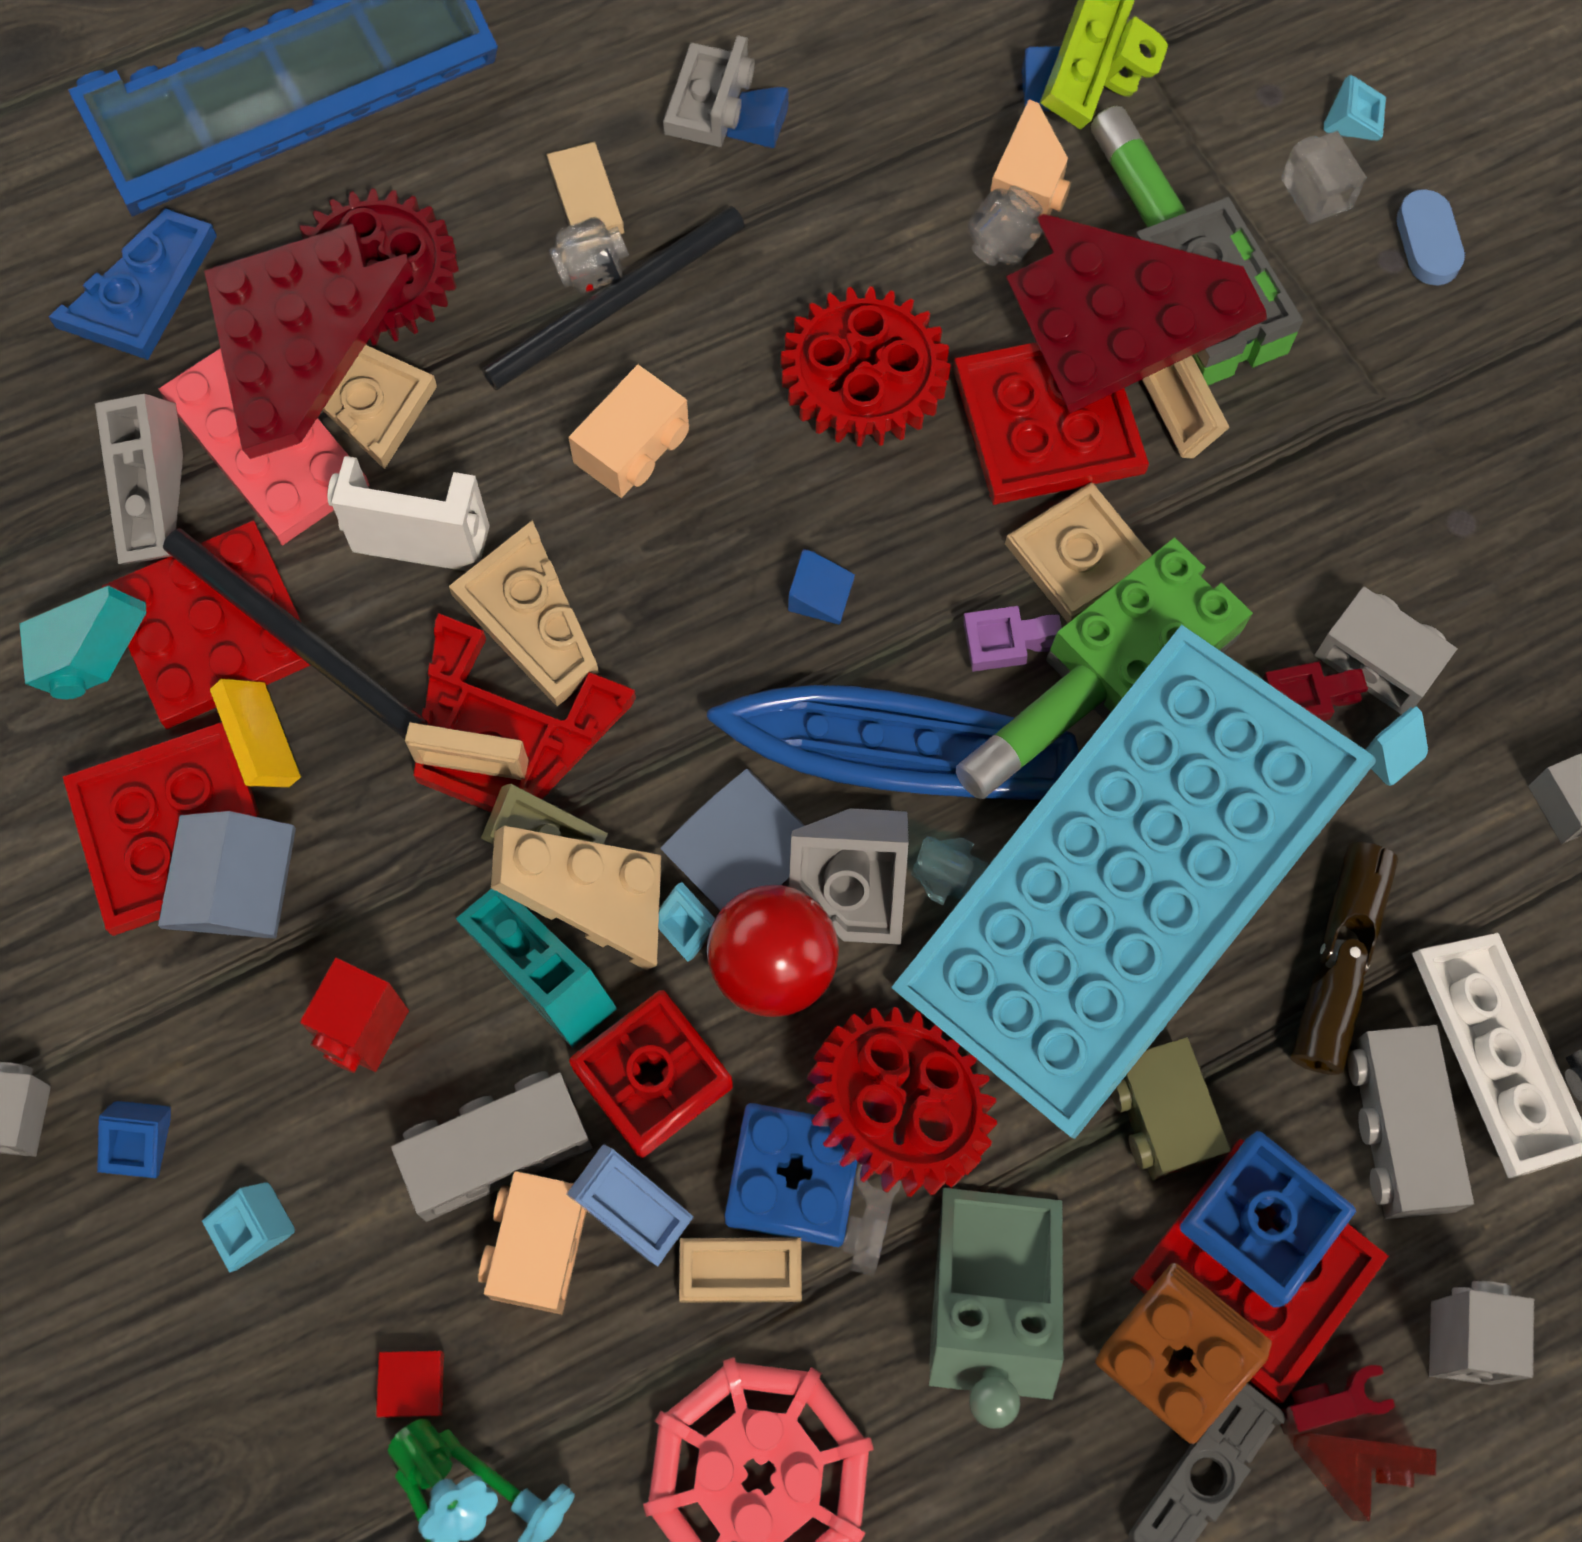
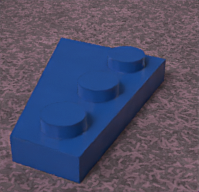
M165 209L121 249L123 257L103 276L96 272L83 284L85 292L68 308L60 305L49 316L54 327L148 360L217 237L212 224Z

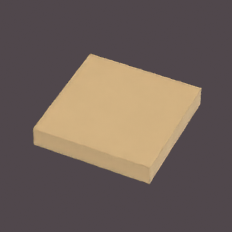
M1092 482L1007 535L1005 541L1007 548L1067 623L1072 621L1152 556Z

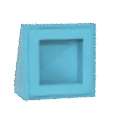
M1349 75L1345 78L1325 120L1324 131L1333 135L1375 141L1383 137L1386 97L1356 77Z

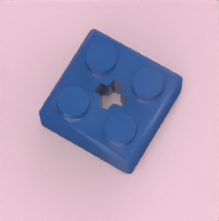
M749 1103L744 1111L726 1206V1225L731 1228L785 1238H801V1241L840 1247L845 1239L858 1161L855 1160L844 1167L839 1164L846 1150L841 1144L825 1148L823 1142L832 1131L829 1126L813 1125L812 1120L816 1115ZM791 1161L802 1162L803 1171L810 1173L812 1176L810 1180H800L798 1189L787 1188L786 1177L777 1174L779 1168H788Z
M1257 1131L1240 1146L1181 1223L1180 1230L1266 1302L1277 1308L1290 1302L1354 1216L1356 1209L1354 1205L1265 1134ZM1268 1206L1273 1208L1276 1214L1272 1222L1279 1230L1270 1229L1266 1232L1262 1231L1257 1225L1259 1217L1254 1213V1210L1261 1211Z

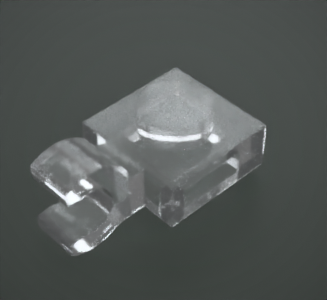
M860 1164L856 1173L855 1184L866 1206L863 1218L851 1215L842 1251L854 1254L850 1270L874 1276L892 1200L897 1195L902 1182L899 1180L888 1193L884 1192L883 1189L873 1188L868 1180L865 1182L860 1181L862 1164Z

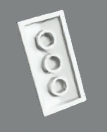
M1499 933L1424 948L1412 953L1508 1178L1526 1175L1581 1157L1582 1119Z

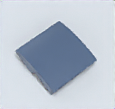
M746 769L705 803L660 849L721 911L731 899L748 889L762 885H784L789 887L792 831L805 825L751 770Z

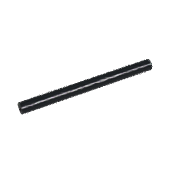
M733 206L722 211L483 367L482 372L486 380L497 391L744 229L745 224L742 216Z
M176 529L167 536L163 544L164 551L402 738H406L409 722L423 725L428 724L427 720L182 529Z

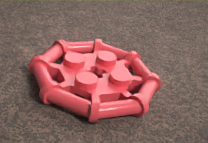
M735 1357L723 1360L724 1366L670 1410L666 1413L660 1410L654 1421L659 1426L648 1503L643 1504L646 1517H653L670 1542H702L678 1509L679 1507L698 1502L721 1534L717 1542H784L812 1517L831 1527L814 1542L862 1541L865 1532L861 1530L868 1457L869 1451L874 1450L871 1437L865 1439L821 1381L820 1376L822 1373L811 1367L808 1372L737 1363ZM743 1389L793 1395L795 1398L786 1414L751 1410L747 1407ZM731 1393L736 1411L734 1415L707 1437L689 1428L691 1424ZM806 1402L839 1447L820 1452L803 1430L797 1419ZM684 1439L699 1448L695 1486L693 1490L675 1494L681 1442ZM754 1459L759 1465L770 1461L775 1466L777 1471L770 1478L775 1488L771 1493L764 1495L759 1489L748 1493L743 1488L742 1482L748 1477L744 1465L749 1460ZM843 1459L837 1515L819 1505L823 1467L825 1464Z

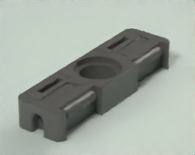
M1246 1384L1196 1443L1191 1444L1131 1528L1128 1537L1129 1541L1195 1542L1208 1524L1204 1519L1209 1522H1215L1247 1477L1251 1469L1244 1462L1250 1464L1275 1428L1272 1422L1276 1425L1284 1423V1413L1252 1386ZM1210 1458L1221 1467L1223 1484L1215 1495L1204 1496L1198 1493L1192 1486L1190 1471L1198 1459Z

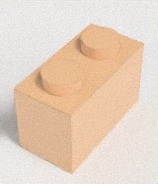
M637 365L569 436L573 463L622 498L633 485L636 487L641 486L650 477L658 458L667 449L674 450L686 437L689 430L687 399L640 365Z
M514 1171L511 1186H501L494 1209V1221L501 1223L496 1247L486 1246L479 1269L478 1281L486 1283L484 1295L495 1301L563 1314L587 1212L566 1195L574 1183Z

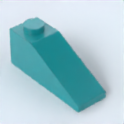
M491 888L456 918L468 935L572 1048L617 1009L592 971L524 905Z

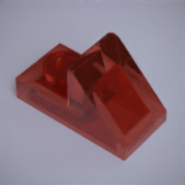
M1313 1433L1294 1435V1449L1353 1521H1370L1372 1471H1375V1484L1414 1488L1415 1477L1436 1476V1449Z

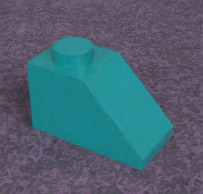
M106 586L19 623L25 684L48 692L57 699H74L84 695L87 689L108 681L147 613L146 603L110 586Z

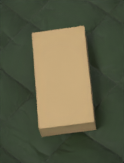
M592 142L547 154L548 165L575 245L578 246L624 233L623 221L596 143Z
M1193 356L1142 379L1182 458H1195L1230 428Z
M409 722L405 742L416 763L517 780L525 779L529 760L523 741Z
M680 1238V1303L801 1302V1238Z

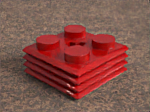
M663 990L656 992L571 1056L569 1060L574 1073L633 1151L641 1158L647 1156L733 1088L730 1073ZM646 1062L654 1068L664 1064L666 1067L661 1072L664 1081L656 1086L650 1081L643 1085L640 1084L639 1081L642 1079L640 1066Z

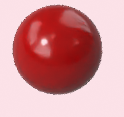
M784 885L757 886L735 896L718 913L710 929L707 942L708 965L719 990L740 1009L764 1017L791 1015L813 1004L830 985L839 957L837 933L832 920L824 908L806 893Z

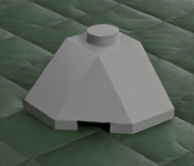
M850 808L792 831L789 887L798 889L815 899L827 912L833 922L837 935L843 941L901 944L909 844L907 812Z

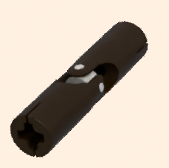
M1355 842L1347 847L1320 949L1319 962L1321 963V968L1309 986L1290 1058L1295 1064L1317 1073L1340 1075L1344 1071L1362 1002L1363 976L1370 967L1399 860L1398 856L1393 851L1387 848L1382 849V846L1376 844ZM1345 926L1357 935L1358 940H1336L1340 927Z

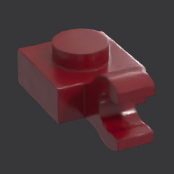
M1320 662L1265 672L1262 679L1322 721L1331 719L1334 714L1333 705L1346 706L1361 702L1362 697L1360 693L1368 690L1362 669H1353L1324 676Z
M1368 1365L1354 1370L1349 1375L1344 1390L1339 1393L1330 1394L1327 1382L1290 1392L1294 1405L1280 1408L1285 1416V1421L1281 1424L1283 1433H1299L1361 1414L1378 1415L1392 1410L1395 1407L1393 1399L1373 1402L1366 1396L1364 1391L1365 1382L1369 1378L1384 1374L1382 1366Z

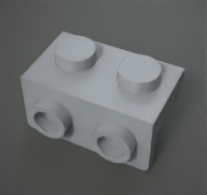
M737 35L732 52L695 43L690 44L663 121L664 134L722 147L728 128L735 129L739 121L741 98L738 97L741 88L749 89L753 78L755 60L748 57L747 37Z

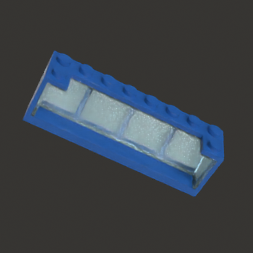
M314 0L313 6L299 12H295L294 9H286L274 14L268 19L267 25L251 32L249 28L234 30L223 37L222 44L204 50L203 47L188 49L177 56L176 63L158 69L157 66L142 68L130 76L131 81L123 84L117 70L107 74L103 70H98L79 78L76 82L77 86L68 91L124 203L133 217L494 63L498 46L476 0Z

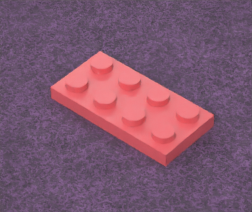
M221 348L159 388L164 400L176 403L179 419L281 545H284L334 511L333 506L328 504L329 482L334 473H340L343 459L349 455L317 418L300 444L250 459L242 450ZM363 473L364 478H365V480H366V483H367V485H368V487H369L370 485H369V483H368V480H367L365 474Z

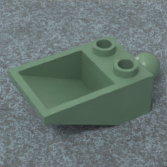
M943 1188L931 1327L929 1386L970 1390L969 1406L974 1418L985 1427L992 1429L1003 1428L1016 1418L1020 1409L1019 1396L1053 1400L1062 1368V1200Z

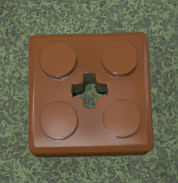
M1172 1263L1105 1342L1095 1362L1101 1370L1188 1443L1194 1444L1267 1361L1272 1343L1265 1335L1182 1267ZM1186 1345L1194 1353L1191 1361L1187 1359L1180 1361L1172 1355L1173 1350L1178 1351Z

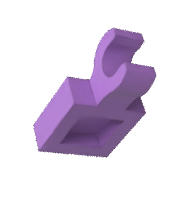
M1018 606L964 613V628L972 672L1024 665L1027 662L1026 649L1037 652L1050 651L1057 632L1062 629L1060 616L1046 615L1021 621Z

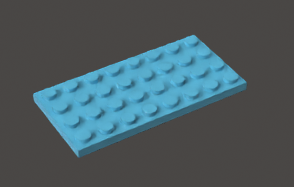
M1181 624L891 988L1067 1135L1075 1139L1376 763L1375 757Z

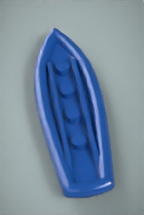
M806 685L771 689L739 697L712 707L707 712V718L710 722L740 744L769 760L804 774L837 783L878 790L972 798L976 797L971 795L959 781L956 774V766L1015 718L923 696L889 690L839 685ZM1066 731L986 798L1042 800L1078 755L1075 735L1072 732Z

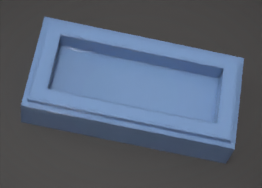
M604 1144L566 1194L657 1267L694 1217L616 1151Z

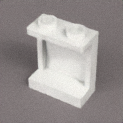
M345 456L340 473H334L331 476L327 494L328 504L333 506L338 518L339 529L344 531L352 552L461 571H468L481 561L490 525L474 475L453 472L446 502L369 489L359 462L355 457Z

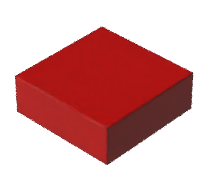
M379 1352L376 1417L442 1416L444 1352Z

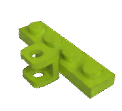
M1078 0L1040 104L1080 130L1092 120L1104 86L1119 95L1131 96L1137 91L1141 76L1152 78L1160 71L1168 48L1167 42L1155 29L1134 16L1127 22L1135 0ZM1139 44H1144L1149 48L1151 58L1145 57L1141 53ZM1124 67L1128 71V78L1119 74V71Z

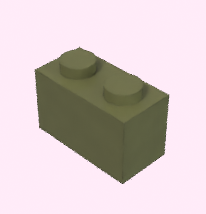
M1188 1037L1147 1049L1111 1093L1117 1110L1119 1112L1127 1111L1134 1130V1134L1129 1135V1144L1135 1162L1141 1170L1148 1169L1152 1182L1219 1161L1231 1152Z

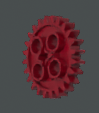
M371 189L367 201L360 202L358 196L353 191L349 193V205L343 207L336 200H330L333 212L327 216L315 210L313 216L317 224L316 228L305 225L300 226L299 229L302 237L306 239L353 224L360 236L367 266L403 254L407 256L414 255L409 258L414 272L370 337L372 345H377L381 332H388L390 338L397 342L399 340V328L403 326L413 334H417L416 319L421 317L427 321L434 322L435 316L432 305L447 307L448 300L445 291L456 290L453 273L459 271V266L455 255L457 252L453 238L448 234L445 221L443 219L436 220L433 208L427 206L420 210L417 199L413 195L403 204H400L396 190H392L384 201L379 200L376 189Z

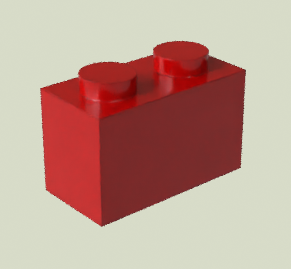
M335 958L300 1023L314 1037L310 1045L323 1052V1058L351 1073H355L359 1065L376 1073L409 1009L389 982Z

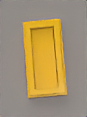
M220 679L211 687L210 692L245 785L290 787L301 778L265 683Z

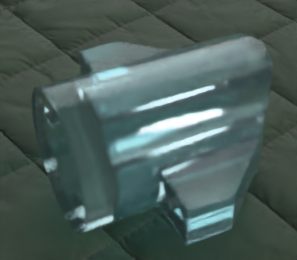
M926 837L921 844L918 860L913 865L911 875L922 883L931 900L943 905L948 895L962 900L989 866V863L971 855L974 843L964 838L941 841L935 837Z

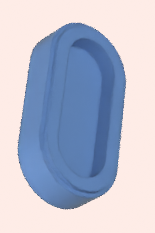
M1414 191L1406 196L1396 218L1410 270L1416 278L1426 284H1447L1456 277L1465 259L1464 249L1451 206L1441 194L1435 191Z

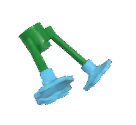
M419 1419L404 1427L395 1435L388 1447L389 1456L399 1468L395 1479L407 1494L419 1523V1531L426 1539V1542L467 1541L478 1536L486 1525V1516L497 1506L498 1498L494 1490L512 1503L511 1511L527 1522V1528L518 1542H544L556 1532L563 1520L564 1513L568 1510L575 1497V1494L565 1484L557 1487L545 1501L539 1499L528 1489H524L521 1492L462 1446L450 1429L439 1434L427 1419ZM451 1457H454L475 1474L465 1478L458 1485H455L451 1479H444L452 1469L453 1463L449 1459ZM420 1487L422 1489L432 1488L430 1509Z

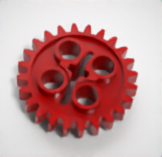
M870 286L865 298L858 299L852 287L847 288L846 301L840 302L830 292L827 294L826 309L813 302L810 303L809 319L799 316L795 318V333H786L785 351H781V368L784 369L782 371V387L789 388L788 403L790 406L801 404L800 420L803 422L816 416L817 434L823 433L830 426L836 428L835 442L837 443L844 439L847 432L854 433L857 447L862 446L866 434H873L877 444L883 446L885 432L890 430L901 441L905 436L906 423L920 430L923 425V413L934 416L937 411V399H944L947 387L945 381L949 380L951 364L947 363L949 345L941 343V326L928 328L930 313L928 311L914 316L913 299L910 298L901 306L895 305V291L890 290L883 300L876 299L874 287ZM861 332H872V333H874V334H876V335H875V336L867 337V336H863V335H861V334H859V333H861ZM830 360L836 362L837 364L834 366L821 365L820 362ZM905 366L910 368L911 370L901 372L895 370L893 367ZM865 395L872 398V400L861 402L853 397Z
M893 1007L885 1019H883L876 1008H871L863 1020L856 1014H853L843 1027L837 1025L813 1057L817 1063L809 1072L807 1079L816 1086L806 1098L807 1102L822 1107L813 1118V1125L829 1126L832 1131L823 1142V1145L826 1148L841 1144L846 1150L839 1163L842 1167L851 1164L855 1160L862 1164L860 1181H867L875 1172L881 1175V1185L884 1192L888 1193L901 1180L903 1189L909 1197H912L922 1185L930 1195H933L945 1183L951 1188L955 1186L965 1174L968 1175L981 1162L980 1156L992 1144L987 1135L997 1125V1120L986 1114L996 1103V1098L980 1093V1090L990 1081V1077L984 1074H973L970 1068L977 1061L973 1055L962 1057L957 1052L960 1045L953 1039L946 1042L941 1038L943 1030L936 1024L930 1031L923 1028V1019L920 1012H916L908 1023L904 1022L898 1007ZM909 1058L911 1060V1070L909 1067ZM866 1112H867L868 1114L872 1115V1117H873L876 1121L872 1120V1119L866 1114ZM894 1128L896 1132V1143L893 1140V1135L895 1134ZM922 1131L926 1132L930 1136V1138H928Z

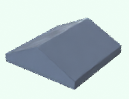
M231 811L180 815L158 926L161 929L277 939L296 831L294 825Z

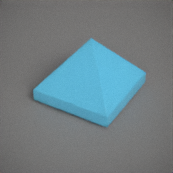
M681 882L675 886L659 908L658 929L688 962L696 956L708 940L715 918Z

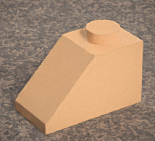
M1028 100L993 176L988 208L1025 221L1024 217L1030 216L1035 219L1037 226H1039L1038 216L1042 214L1050 215L1052 209L1059 212L1062 210L1071 182L1064 180L1068 157L1037 102Z

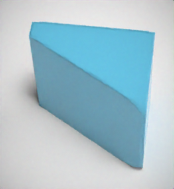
M1417 706L1414 708L1410 707L1380 732L1365 749L1375 757L1376 763L1371 769L1389 786L1399 781L1425 759L1428 754L1423 714Z
M260 1183L238 1189L202 1220L229 1273L238 1270L285 1241L295 1232L292 1222L269 1183Z

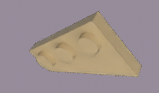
M503 826L495 831L491 879L492 889L550 920L558 918L585 932L586 939L601 947L609 945L630 956L629 962L645 970L657 966L661 855L509 826Z

